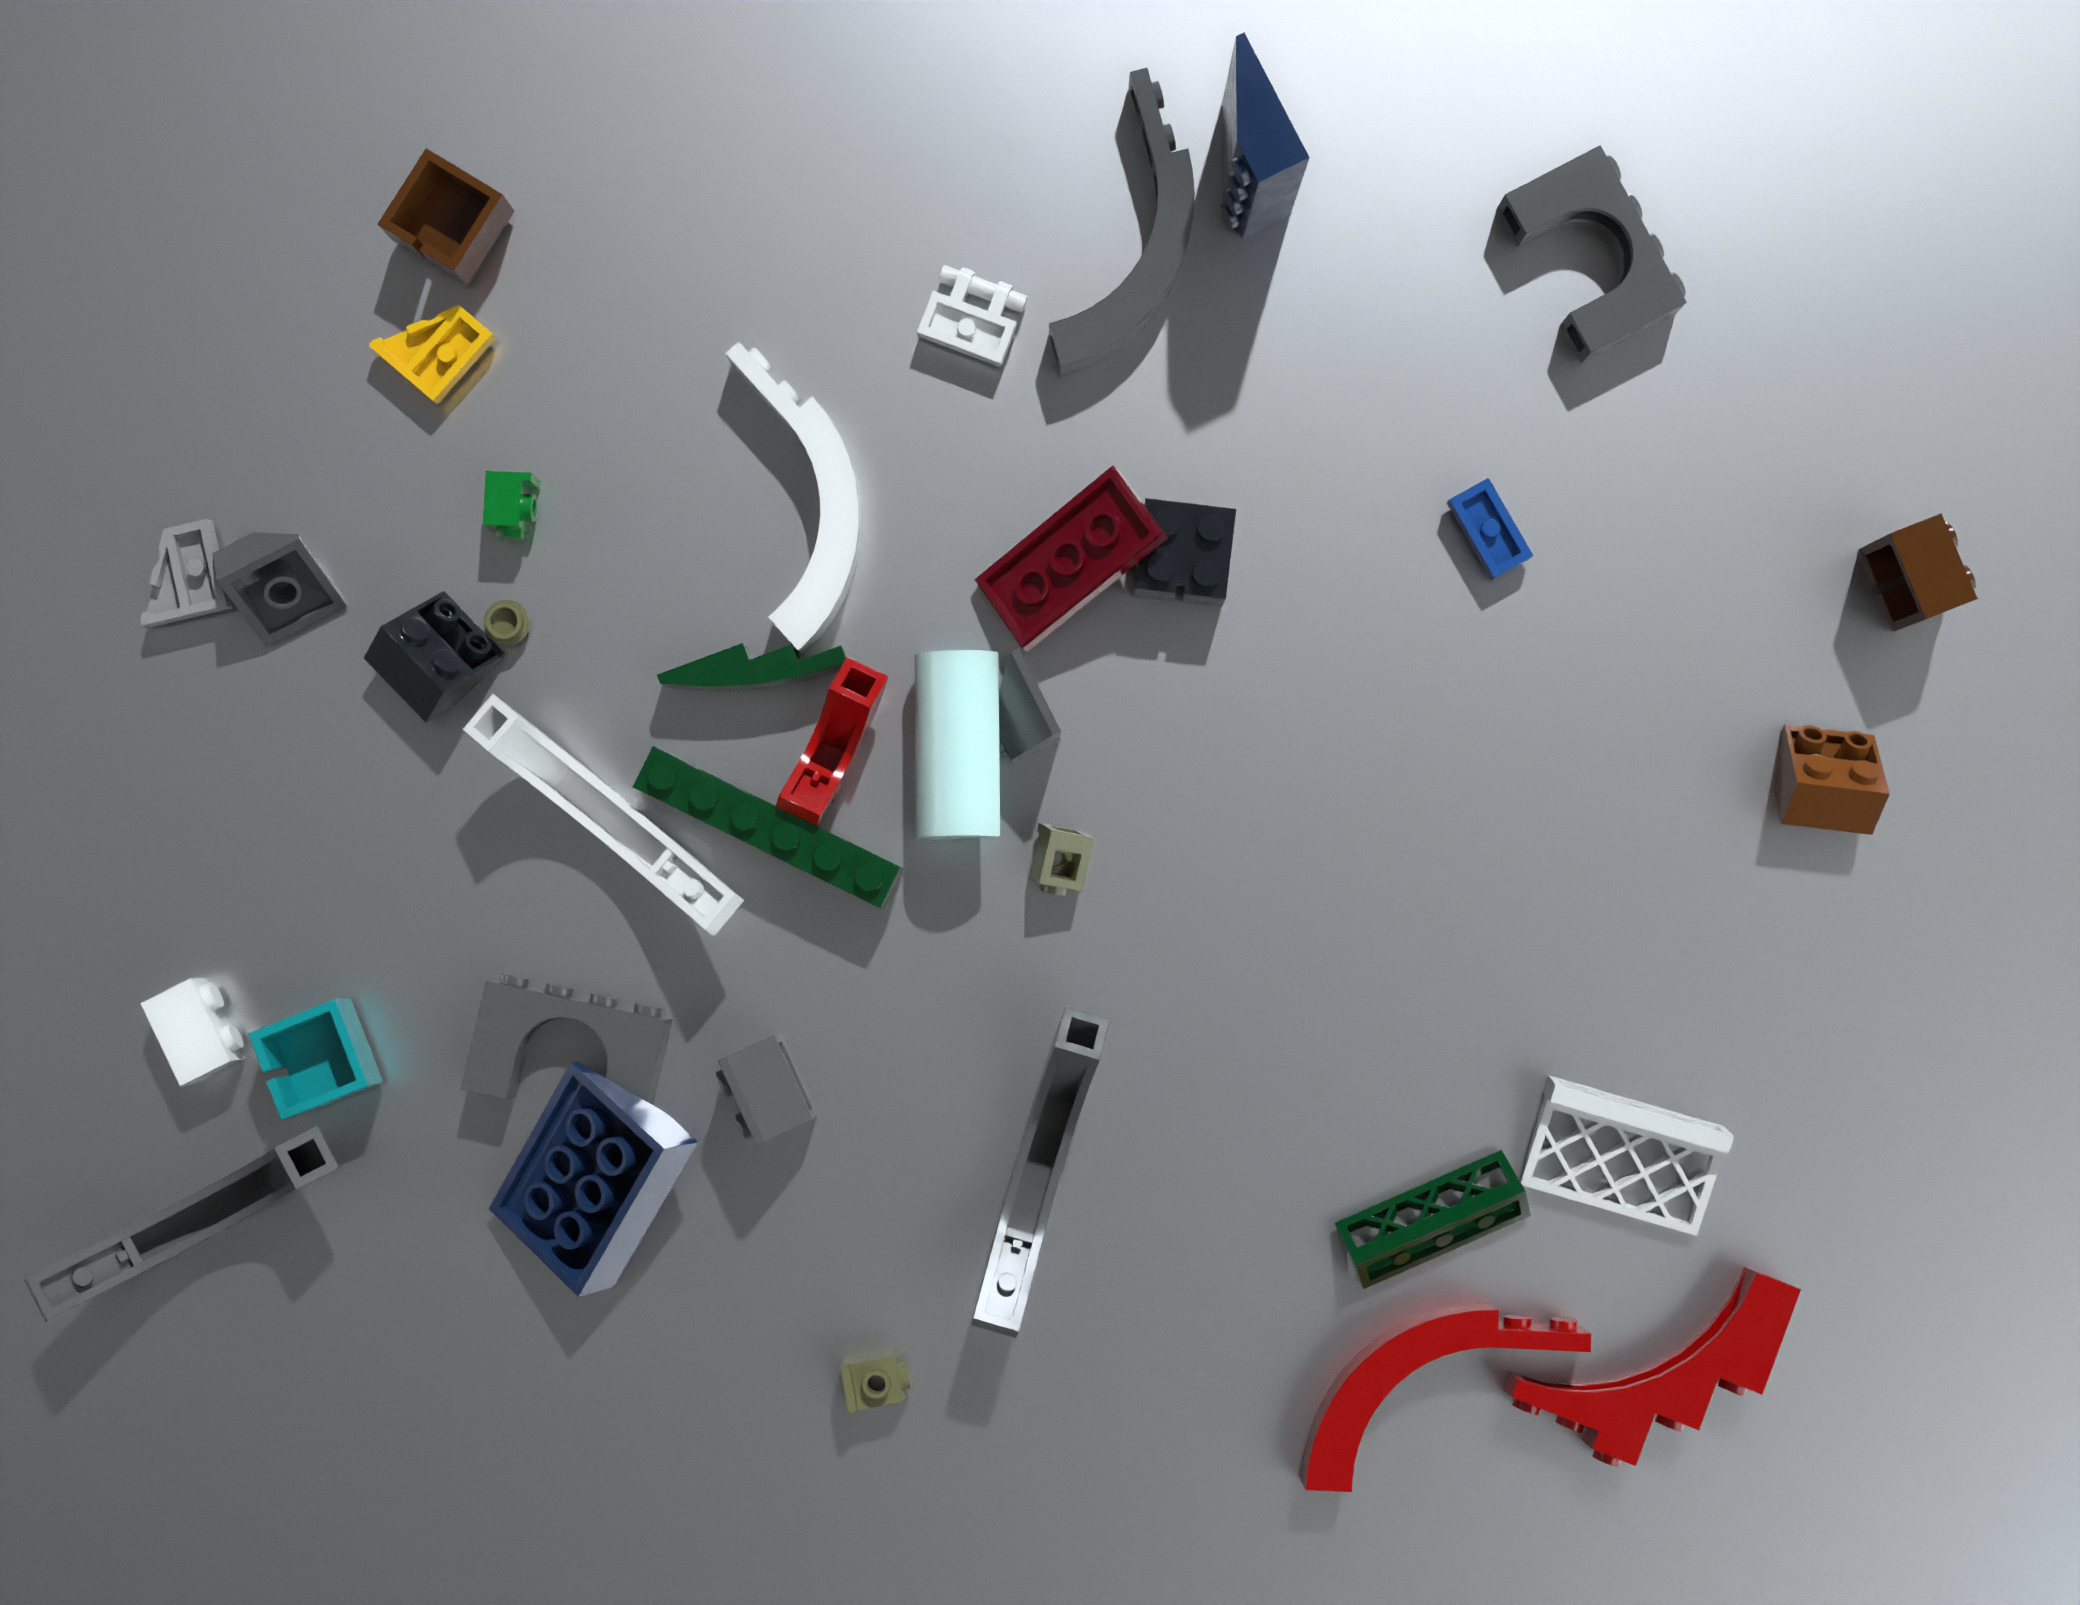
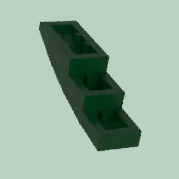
M741 643L657 674L660 684L670 689L711 692L765 689L805 682L838 672L847 655L840 645L800 660L797 650L791 644L752 659L749 649Z

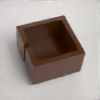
M425 148L377 225L392 241L425 261L428 259L433 266L468 286L513 215L514 209L502 193Z
M1942 513L1892 532L1859 549L1874 586L1902 575L1906 579L1907 583L1878 594L1893 631L1900 630L1978 599L1974 591L1976 588L1974 575L1968 566L1963 565L1956 549L1958 546L1956 532L1948 522H1945Z

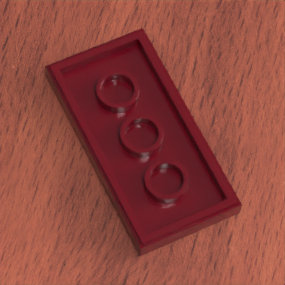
M1112 465L974 580L1021 649L1028 652L1167 540L1168 537L1120 470Z

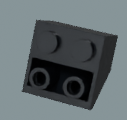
M443 591L382 625L367 650L364 659L426 723L456 705L504 659L506 654Z

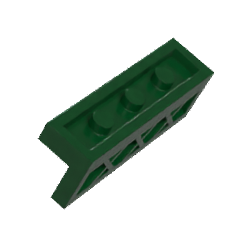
M1500 1150L1335 1222V1226L1351 1257L1356 1275L1363 1289H1366L1530 1217L1531 1213L1526 1191L1503 1151ZM1497 1168L1501 1170L1507 1181L1492 1189L1477 1185L1481 1175ZM1452 1189L1463 1192V1196L1458 1204L1451 1207L1435 1204L1439 1194ZM1409 1207L1421 1211L1418 1221L1406 1226L1394 1222L1397 1213ZM1365 1226L1380 1229L1375 1240L1360 1247L1356 1246L1350 1234Z

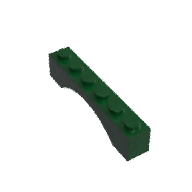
M654 746L633 785V788L880 909L885 908L903 871L902 867Z

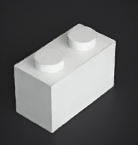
M190 978L140 1003L180 1086L197 1084L245 1059L241 1048L244 1046L243 1039L238 1029L232 1023L228 1024L221 1010V1007L224 1006L222 995L212 982L208 983L206 978Z

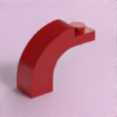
M849 657L846 658L828 688L825 703L815 730L799 762L780 792L776 807L816 826L818 825L830 802L833 803L854 764L877 712L889 676Z

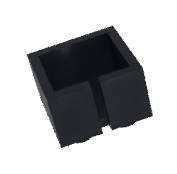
M1145 498L1144 505L1168 539L1137 563L1133 596L1173 601L1176 587L1185 586L1182 602L1222 607L1227 594L1236 509Z

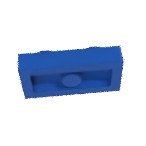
M1489 478L1447 501L1448 507L1490 580L1533 557L1531 550Z

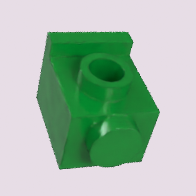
M486 471L483 525L491 532L496 533L497 539L507 541L524 540V534H529V522H535L537 515V500L535 495H531V490H540L541 481L530 472Z

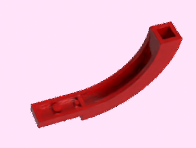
M1463 1304L1443 1307L1419 1314L1397 1324L1360 1350L1342 1369L1325 1394L1310 1427L1303 1454L1301 1482L1305 1490L1352 1492L1354 1464L1358 1447L1371 1417L1384 1398L1397 1384L1425 1364L1452 1353L1477 1348L1591 1352L1592 1333L1578 1326V1320L1562 1317L1549 1318V1325L1531 1324L1532 1318L1527 1316L1505 1315L1503 1316V1323H1500L1499 1310L1492 1304Z

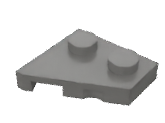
M206 518L163 529L158 546L159 560L152 569L149 585L153 587L147 611H142L140 616L141 626L151 628L232 608L230 598L216 581L213 553L219 550L213 521Z

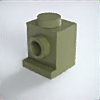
M1039 823L1037 829L1039 837L1029 877L1040 884L1039 890L1050 894L1065 896L1067 889L1082 892L1094 838L1080 830ZM1055 852H1061V862L1056 866H1052Z
M898 1350L843 1360L840 1366L848 1414L857 1413L859 1410L904 1402L906 1397L905 1390L912 1389L908 1361L900 1362ZM874 1375L881 1376L885 1380L884 1389L880 1391L871 1389L868 1379Z

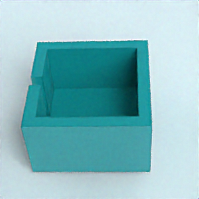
M351 998L333 999L248 1033L263 1073L287 1068L289 1076L277 1077L266 1081L281 1120L302 1116L383 1083Z

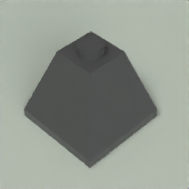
M253 532L213 553L216 581L266 647L347 606L346 600L299 534Z
M1019 648L1010 652L999 689V757L1008 754L1011 762L1014 763L1059 740L1061 736V730Z

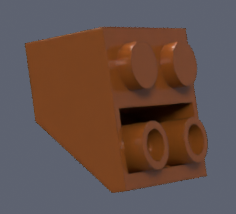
M1784 724L1781 733L1775 790L1781 824L1873 835L1890 795L1875 736L1858 731L1845 732L1821 729L1811 725L1797 726Z

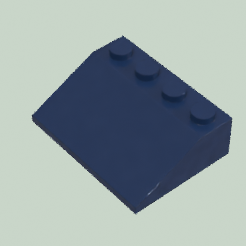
M1245 32L1235 38L1222 100V181L1224 203L1220 205V208L1229 228L1234 229L1237 227L1242 239H1245L1291 215L1310 157Z
M571 1062L491 1203L489 1210L578 1297L610 1289L618 1281L697 1146L698 1141L664 1111L579 1062Z

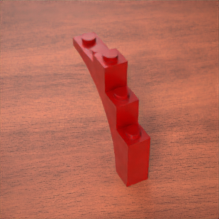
M1744 1267L1729 1299L1707 1328L1679 1352L1653 1367L1616 1380L1585 1384L1546 1382L1508 1372L1503 1390L1514 1398L1512 1405L1520 1410L1539 1416L1541 1409L1556 1414V1423L1579 1433H1582L1584 1426H1586L1582 1441L1594 1450L1592 1457L1617 1468H1619L1621 1461L1636 1466L1655 1413L1657 1414L1655 1422L1670 1429L1682 1432L1684 1425L1700 1430L1718 1378L1720 1379L1717 1386L1744 1397L1747 1389L1763 1395L1801 1289Z

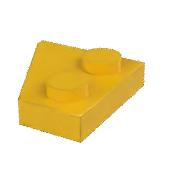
M460 305L438 313L432 320H421L406 326V331L384 340L381 337L374 339L368 346L438 405L494 342L496 337Z

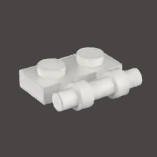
M944 265L938 282L953 287L949 297L932 291L918 327L917 336L1002 367L1017 328V322L1003 317V312L1007 307L1023 313L1028 296L1013 291V286L1000 281L997 285L975 277V271L962 267L959 271ZM968 294L991 301L988 311L965 303Z

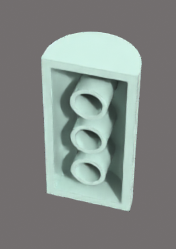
M941 650L915 655L916 839L946 840L1000 836L998 652Z

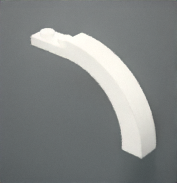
M738 341L725 353L738 373L801 442L812 462L818 483L820 522L814 552L797 586L788 598L768 616L778 630L804 656L835 619L854 579L862 539V507L859 487L853 465L840 434L817 400L812 396L802 406L798 407L797 405L802 399L785 380L778 385L767 373L772 366L755 347L748 352Z
M492 694L463 728L468 735L490 754L537 788L622 857L711 935L715 936L743 903L744 900L697 861L694 856L496 695Z

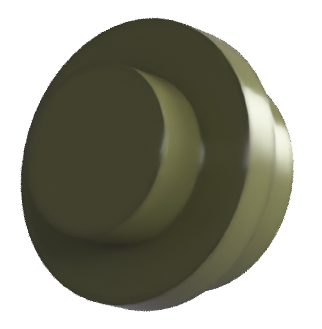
M511 600L498 601L489 607L484 616L483 623L486 634L491 640L500 645L510 646L517 644L525 638L529 631V615L524 607L517 602Z

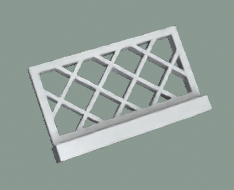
M1548 1075L1543 1090L1545 1098L1519 1177L1522 1186L1697 1236L1724 1153L1729 1154L1734 1136L1724 1126ZM1553 1110L1572 1115L1579 1129L1554 1141L1548 1130ZM1580 1118L1587 1119L1593 1122L1584 1126ZM1605 1125L1616 1128L1623 1142L1599 1154L1588 1134ZM1624 1131L1635 1133L1637 1135L1628 1139ZM1546 1135L1550 1144L1542 1148ZM1584 1137L1594 1157L1570 1169L1559 1149ZM1649 1138L1659 1140L1667 1155L1643 1167L1633 1147ZM1669 1144L1676 1145L1681 1148L1672 1152ZM1628 1150L1638 1170L1614 1182L1604 1162ZM1693 1151L1709 1155L1705 1171L1687 1179L1677 1160ZM1555 1152L1565 1172L1549 1181L1534 1177L1533 1173L1537 1161ZM1672 1163L1683 1183L1658 1195L1648 1175ZM1599 1165L1609 1185L1594 1193L1582 1191L1575 1177ZM1643 1178L1654 1198L1638 1206L1626 1204L1619 1190ZM1570 1180L1574 1188L1561 1184ZM1700 1184L1696 1195L1692 1188ZM1687 1191L1694 1203L1689 1220L1684 1221L1671 1217L1663 1203ZM1614 1193L1618 1201L1606 1197ZM1658 1206L1662 1214L1650 1210Z

